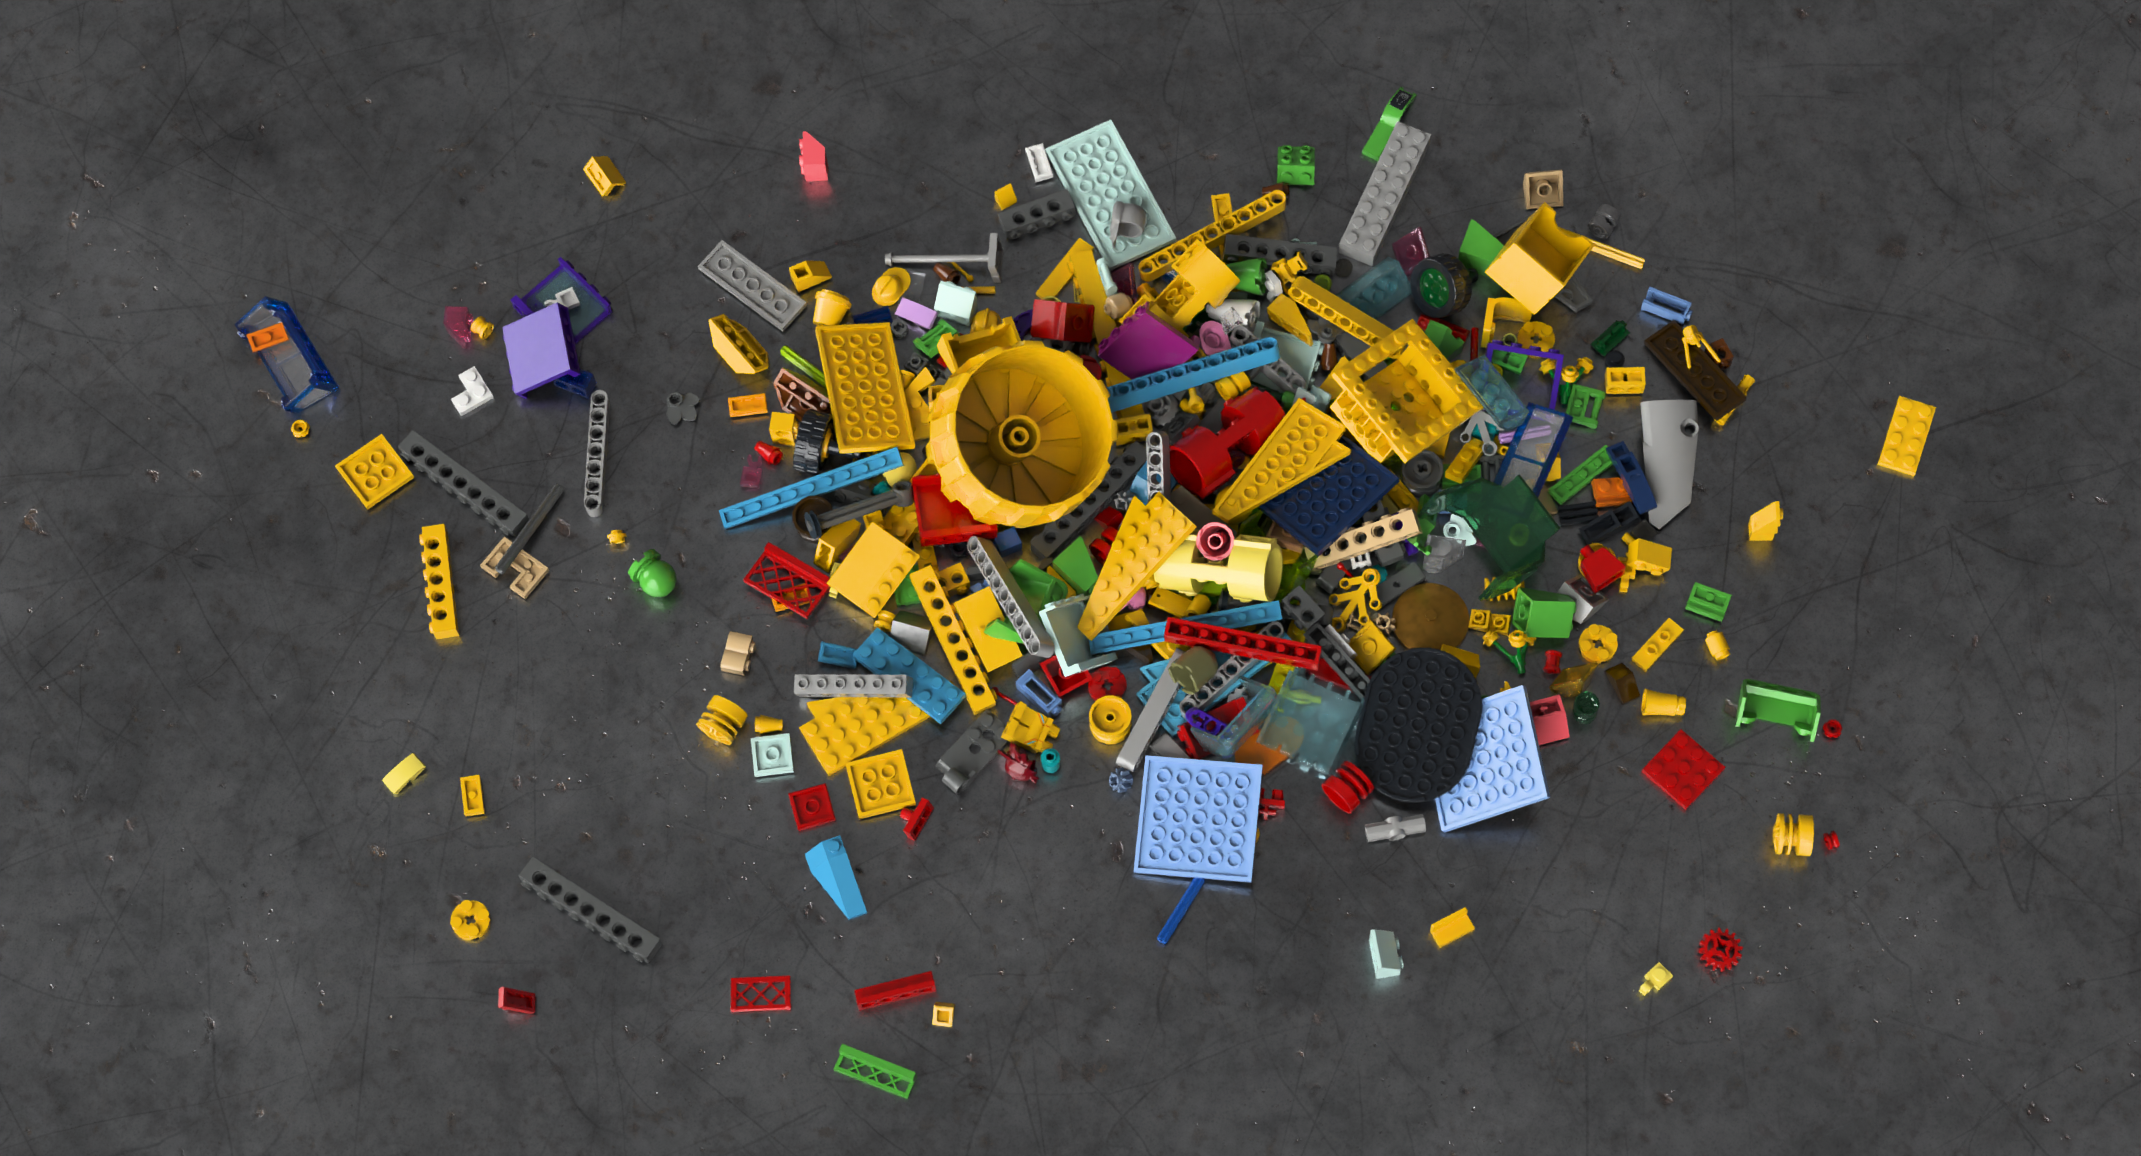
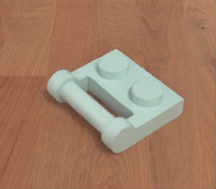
M1103 257L1097 260V268L1106 296L1109 297L1117 294L1118 287L1113 282L1110 274L1108 260Z

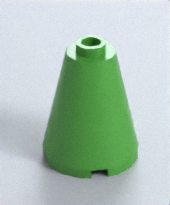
M1265 258L1225 264L1240 279V283L1234 289L1256 295H1263L1262 293H1265L1266 277L1264 268H1267Z

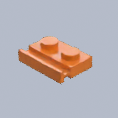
M1621 477L1600 478L1591 481L1594 499H1596V507L1622 506L1629 501L1633 504L1623 486Z

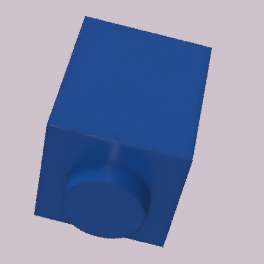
M1015 527L997 533V538H994L993 544L1002 558L1022 550V542Z

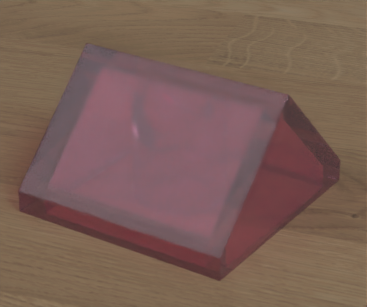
M1421 227L1416 228L1392 244L1402 277L1411 276L1418 262L1430 257Z
M1130 263L1111 273L1113 282L1118 287L1117 293L1122 292L1129 295L1134 305L1137 302L1134 264Z

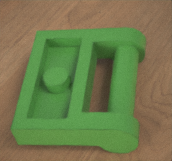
M941 319L938 325L922 337L914 339L913 343L917 349L922 350L932 358L939 353L937 344L942 334L951 332L952 337L954 334H958V336L960 334L945 320Z
M1573 384L1564 420L1596 429L1599 423L1597 419L1602 400L1605 399L1606 393L1601 390ZM1591 396L1595 400L1591 416L1588 418L1584 416L1589 397Z

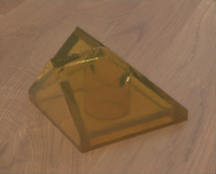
M1597 661L1563 669L1549 686L1550 691L1558 695L1560 694L1564 698L1582 695L1589 686L1596 671Z

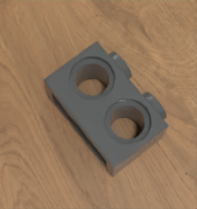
M1300 585L1281 601L1282 611L1287 616L1291 615L1295 620L1294 624L1301 631L1307 632L1325 616L1321 608ZM1296 599L1300 602V606L1293 607L1290 601ZM1310 614L1312 615L1313 620L1306 621L1304 620L1303 615Z

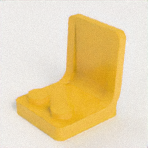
M1488 298L1481 347L1487 348V343H1492L1496 325L1495 320L1530 322L1532 313L1515 298Z

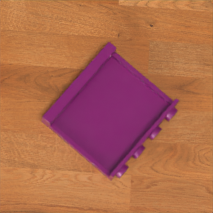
M1148 301L1143 306H1138L1131 317L1125 318L1119 328L1116 327L1111 332V335L1107 339L1104 338L1098 346V357L1131 380L1183 364L1199 350V337L1194 334L1190 339L1152 313L1149 310L1150 302Z

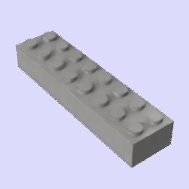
M1397 121L1339 243V254L1373 267L1430 146L1431 134Z

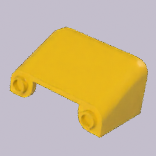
M1012 316L1003 318L1002 324L996 325L995 323L992 324L991 328L958 336V334H954L952 337L951 332L942 334L937 348L950 372L953 374L967 360L985 350L996 346H1010L1020 342L1021 339Z

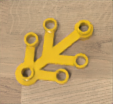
M1368 568L1363 572L1362 576L1349 579L1342 578L1339 585L1344 590L1351 589L1353 585L1361 584V586L1356 591L1338 595L1331 594L1329 596V603L1333 606H1338L1341 602L1351 600L1340 617L1332 618V627L1338 633L1344 632L1346 621L1357 605L1359 609V623L1365 626L1371 620V617L1367 614L1365 593L1368 589L1371 597L1369 606L1376 611L1381 609L1382 602L1378 599L1376 586L1381 579L1378 570ZM1374 575V579L1369 581V577ZM1348 581V586L1344 587L1343 583ZM1337 597V602L1333 603V598ZM1375 601H1378L1377 607H1373ZM1364 617H1367L1366 623H1362ZM1338 623L1342 624L1340 629L1336 628Z

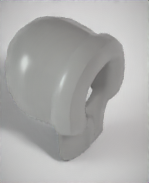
M1121 201L1114 203L1110 225V240L1112 241L1113 248L1116 246L1117 236L1135 238L1142 235L1146 226L1147 216L1141 206Z

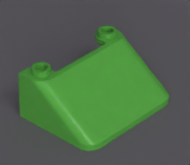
M1020 559L1009 570L1045 628L1039 611L1044 610V605L1066 599L1068 593L1067 585L1056 577ZM1007 615L1004 622L996 619L988 623L984 630L985 634L993 638L1023 643Z

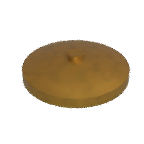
M1424 583L1411 587L1398 598L1392 612V618L1396 620L1392 624L1396 627V631H1393L1394 635L1406 650L1420 647L1440 650L1442 644L1458 648L1464 641L1469 628V613L1465 602L1454 590L1441 584Z

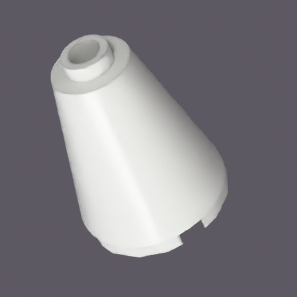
M1225 299L1216 309L1207 304L1206 312L1210 318L1233 330L1237 326H1244L1251 333H1254L1255 319L1260 316V302L1254 299Z

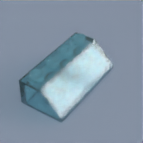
M1387 257L1337 293L1336 296L1372 318L1377 319L1412 292L1411 284L1399 261Z
M1485 355L1455 368V372L1498 427L1509 431L1523 424L1529 410Z

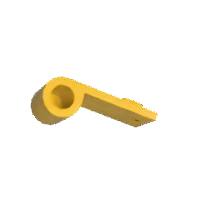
M1158 587L1148 604L1180 618L1206 614L1211 607V601L1206 595L1197 594L1193 600H1189L1172 591Z

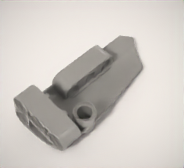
M1655 400L1640 403L1645 477L1657 503V508L1648 511L1649 523L1659 530L1691 504L1699 434L1696 400ZM1692 425L1696 428V431L1693 434H1687L1685 428Z

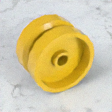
M1114 695L1097 699L1089 711L1090 730L1093 737L1105 744H1117L1124 741L1132 728L1131 709L1128 703Z

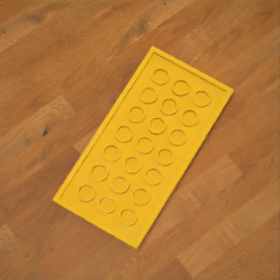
M890 322L816 326L815 332L839 453L886 451L898 447L899 450L914 449L915 441Z

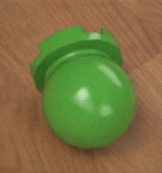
M649 549L643 553L645 555L644 558L639 562L635 560L628 571L629 577L634 582H640L642 590L651 597L667 596L675 588L677 582L676 572L669 563L660 560L661 555L655 549Z

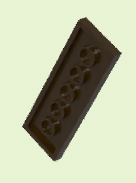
M1673 320L1645 339L1644 344L1717 421L1745 402L1746 396L1697 344H1688L1691 368L1687 367L1685 348L1682 338H1684L1683 329Z

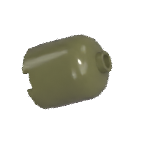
M1193 646L1173 661L1168 671L1173 682H1179L1184 687L1182 689L1183 692L1194 695L1215 676L1218 670L1216 655L1212 650L1203 646Z

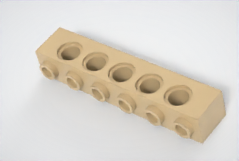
M1404 508L1398 511L1399 514L1393 516L1391 514L1380 517L1381 520L1365 522L1362 524V527L1357 529L1355 527L1349 528L1330 546L1331 551L1327 556H1324L1322 553L1318 557L1307 547H1304L1310 569L1317 571L1422 534L1416 511ZM1398 521H1402V528L1395 530V524ZM1384 527V535L1378 537L1377 530ZM1366 534V541L1359 543L1360 535ZM1348 540V547L1342 550L1341 543Z

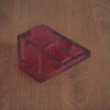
M445 306L443 324L446 331L463 349H467V343L471 341L469 325L473 323V315L470 314L468 307Z

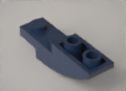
M1624 441L1607 447L1606 453L1623 480V486L1639 514L1657 508V503L1636 457L1633 452L1628 450Z

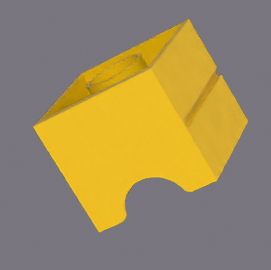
M1546 202L1513 233L1485 271L1489 277L1534 315L1567 284L1594 247V244L1584 235L1571 236L1563 232L1556 223V211Z

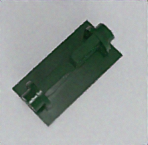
M1616 320L1590 345L1605 357L1630 334L1626 329V322Z

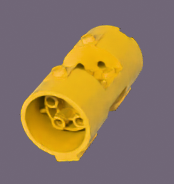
M1196 239L1171 265L1178 274L1173 281L1154 300H1151L1144 294L1119 322L1122 324L1125 318L1131 317L1138 306H1143L1148 301L1150 302L1149 310L1188 338L1189 336L1183 328L1191 323L1192 318L1198 312H1201L1207 303L1214 309L1220 306L1228 294L1240 283V279L1211 250Z

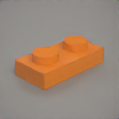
M282 322L247 334L253 353L289 340Z

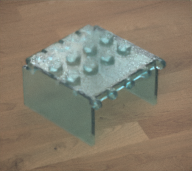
M1295 667L1294 671L1289 670L1256 742L1274 751H1277L1279 745H1282L1279 753L1293 760L1296 754L1299 753L1298 762L1312 768L1316 761L1318 763L1315 770L1330 776L1333 770H1335L1357 723L1365 699L1363 697L1361 703L1348 699L1351 691L1347 690L1345 696L1339 695L1331 691L1334 683L1329 682L1327 688H1324L1313 682L1315 674H1311L1309 680L1297 675L1300 668Z

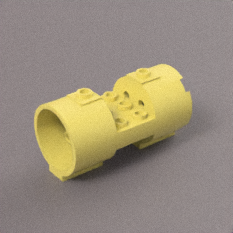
M1195 529L1154 573L1155 582L1159 583L1158 588L1176 590L1180 593H1185L1187 596L1197 595L1203 590L1205 582L1210 580L1215 581L1216 584L1227 583L1230 596L1233 599L1240 600V602L1249 603L1252 600L1272 602L1276 598L1281 584L1283 555L1281 547L1277 544V538L1240 534L1234 539V546L1228 557L1212 561L1205 558L1198 550L1196 538L1199 529Z

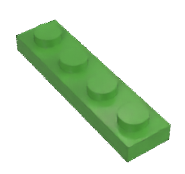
M1604 445L1548 490V493L1560 506L1613 465L1606 453L1607 445Z

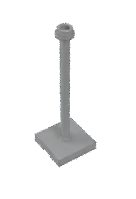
M990 233L989 252L987 254L893 255V252L885 254V264L893 266V263L987 262L993 282L1001 283L1003 247L998 233Z

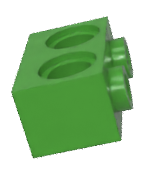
M1493 349L1491 364H1497L1503 369L1520 375L1528 356Z

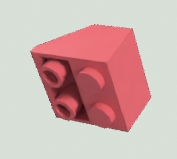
M803 131V138L799 140L801 174H805L806 181H828V161L825 147L807 131Z
M1560 694L1530 702L1539 745L1570 737L1566 712Z

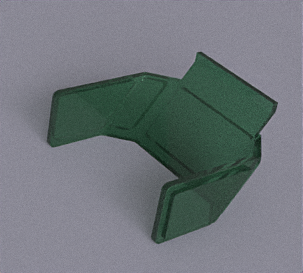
M1520 474L1505 487L1481 477L1435 493L1423 506L1418 515L1419 519H1423L1445 510L1463 518L1502 569L1504 574L1496 577L1478 597L1480 601H1487L1511 591L1537 571L1538 567L1545 562V541L1560 529Z

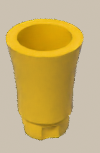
M1644 689L1641 706L1642 716H1675L1685 714V697Z

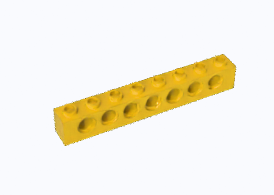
M929 565L911 573L910 580L963 692L966 693V699L975 716L986 709L995 707V700L998 698L994 689L990 690L988 687L989 679L986 672H981L979 668L981 665L980 659L977 654L973 655L971 648H973L969 637L965 638L962 632L965 631L961 620L957 621L954 615L957 613L953 603L949 604L946 598L949 595L945 586L941 587L938 581L941 578L937 569L933 570L932 566ZM933 584L935 590L928 592L925 590V586ZM941 601L943 607L936 609L933 607V603ZM948 618L952 623L949 626H944L941 624V620ZM952 635H956L960 640L957 643H952L949 641V638ZM964 652L968 655V658L966 660H959L957 655ZM967 670H974L976 675L969 678L965 675V672ZM976 687H982L984 693L976 695L973 690Z

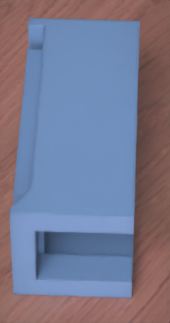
M1649 287L1641 307L1642 311H1648L1671 321L1675 320L1681 326L1684 325L1685 320H1690L1693 312L1690 310L1691 302ZM1653 302H1657L1669 308L1680 311L1681 314L1666 309L1664 307L1658 306L1656 304H1653Z
M1030 669L1016 681V688L1046 717L1056 716L1060 713L1063 706L1062 699L1052 692ZM1033 681L1052 701L1046 705L1026 685Z

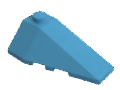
M840 835L820 842L805 853L811 873L848 919L867 913Z

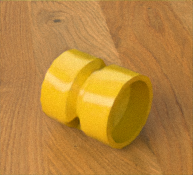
M1244 372L1221 378L1215 383V386L1221 397L1227 401L1230 398L1234 400L1239 393L1245 392L1251 387V383Z

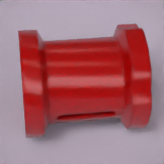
M1556 650L1545 651L1546 666L1543 667V671L1548 674H1559L1561 672L1559 663L1562 653Z

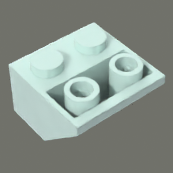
M940 281L934 311L938 313L937 316L970 327L978 308L976 291L969 287L957 286L950 281Z

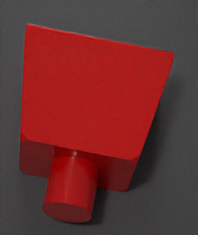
M1586 545L1581 549L1580 553L1585 559L1581 561L1580 568L1595 594L1625 574V565L1606 548L1601 547L1594 552L1590 545Z

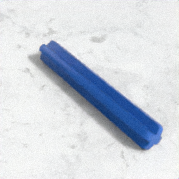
M1194 878L1159 933L1157 937L1159 942L1167 944L1204 884L1205 879Z

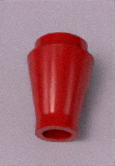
M758 441L754 447V450L768 464L777 465L783 457L780 448L762 441Z

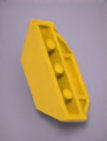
M725 314L709 319L713 347L736 373L755 374L768 369V352L745 326L729 319Z

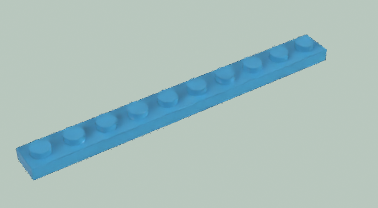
M898 447L721 509L719 513L724 528L728 529L793 506L808 496H821L902 467L904 464Z
M1278 600L1180 619L1235 629L1282 620V614ZM1167 621L1099 633L1092 641L1089 640L1091 655L1164 642Z

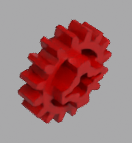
M1718 928L1716 933L1711 929L1709 935L1704 934V940H1701L1699 943L1702 948H1699L1698 953L1703 954L1700 959L1701 961H1707L1706 967L1712 965L1713 971L1717 967L1720 968L1721 972L1724 971L1725 967L1731 970L1732 964L1736 966L1738 964L1737 959L1742 957V954L1738 953L1743 949L1742 946H1738L1741 940L1734 939L1735 933L1729 935V929L1722 932L1721 928ZM1711 941L1712 948L1708 950V943ZM1717 948L1724 949V952L1722 953L1721 950L1717 951ZM1733 949L1734 953L1732 958L1730 959L1729 952Z

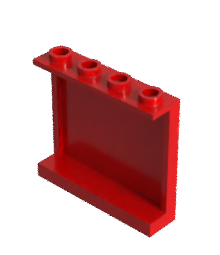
M939 473L912 477L913 497L921 547L968 542L972 536L985 539L997 538V524L988 525L974 520L969 509L963 506L958 500L950 502L940 490L941 476Z

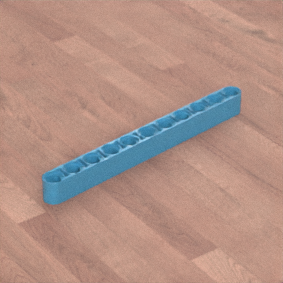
M1274 337L1263 338L1106 387L1110 393L1108 402L1111 413L1275 362L1281 357L1278 342Z

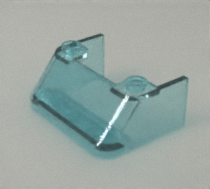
M1239 676V681L1252 700L1218 736L1192 726L1190 730L1202 749L1221 758L1232 757L1275 710L1278 695L1273 687L1244 676Z

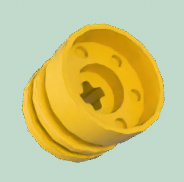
M714 695L707 705V709L711 713L703 712L701 715L702 719H699L696 725L710 738L723 744L731 745L734 740L733 737L738 734L734 727L741 728L748 715L732 701Z
M1778 813L1773 827L1775 854H1782L1784 846L1785 855H1789L1792 846H1795L1796 855L1811 856L1814 838L1813 815H1798L1796 823H1793L1792 814H1787L1785 822L1784 813Z

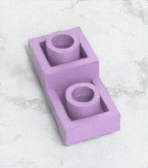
M902 298L895 315L930 330L938 313L921 304Z

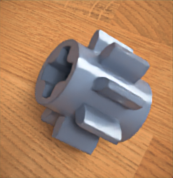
M1117 768L1116 772H1111L1109 784L1113 790H1118V793L1126 792L1133 784V776L1129 773V770L1124 771V768Z

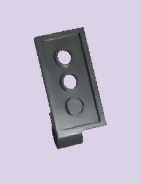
M986 709L935 764V767L945 775L942 782L956 794L964 791L999 754L997 751L999 749L1003 750L1009 743V741L1001 738L1006 724ZM985 732H992L994 737L991 740H986L983 738V734ZM974 745L981 748L977 754L970 752V748Z

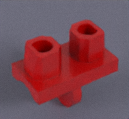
M1261 788L1259 807L1265 808H1259V814H1264L1263 820H1267L1268 815L1276 816V810L1269 808H1285L1283 790L1273 789L1272 799L1264 798L1265 788Z

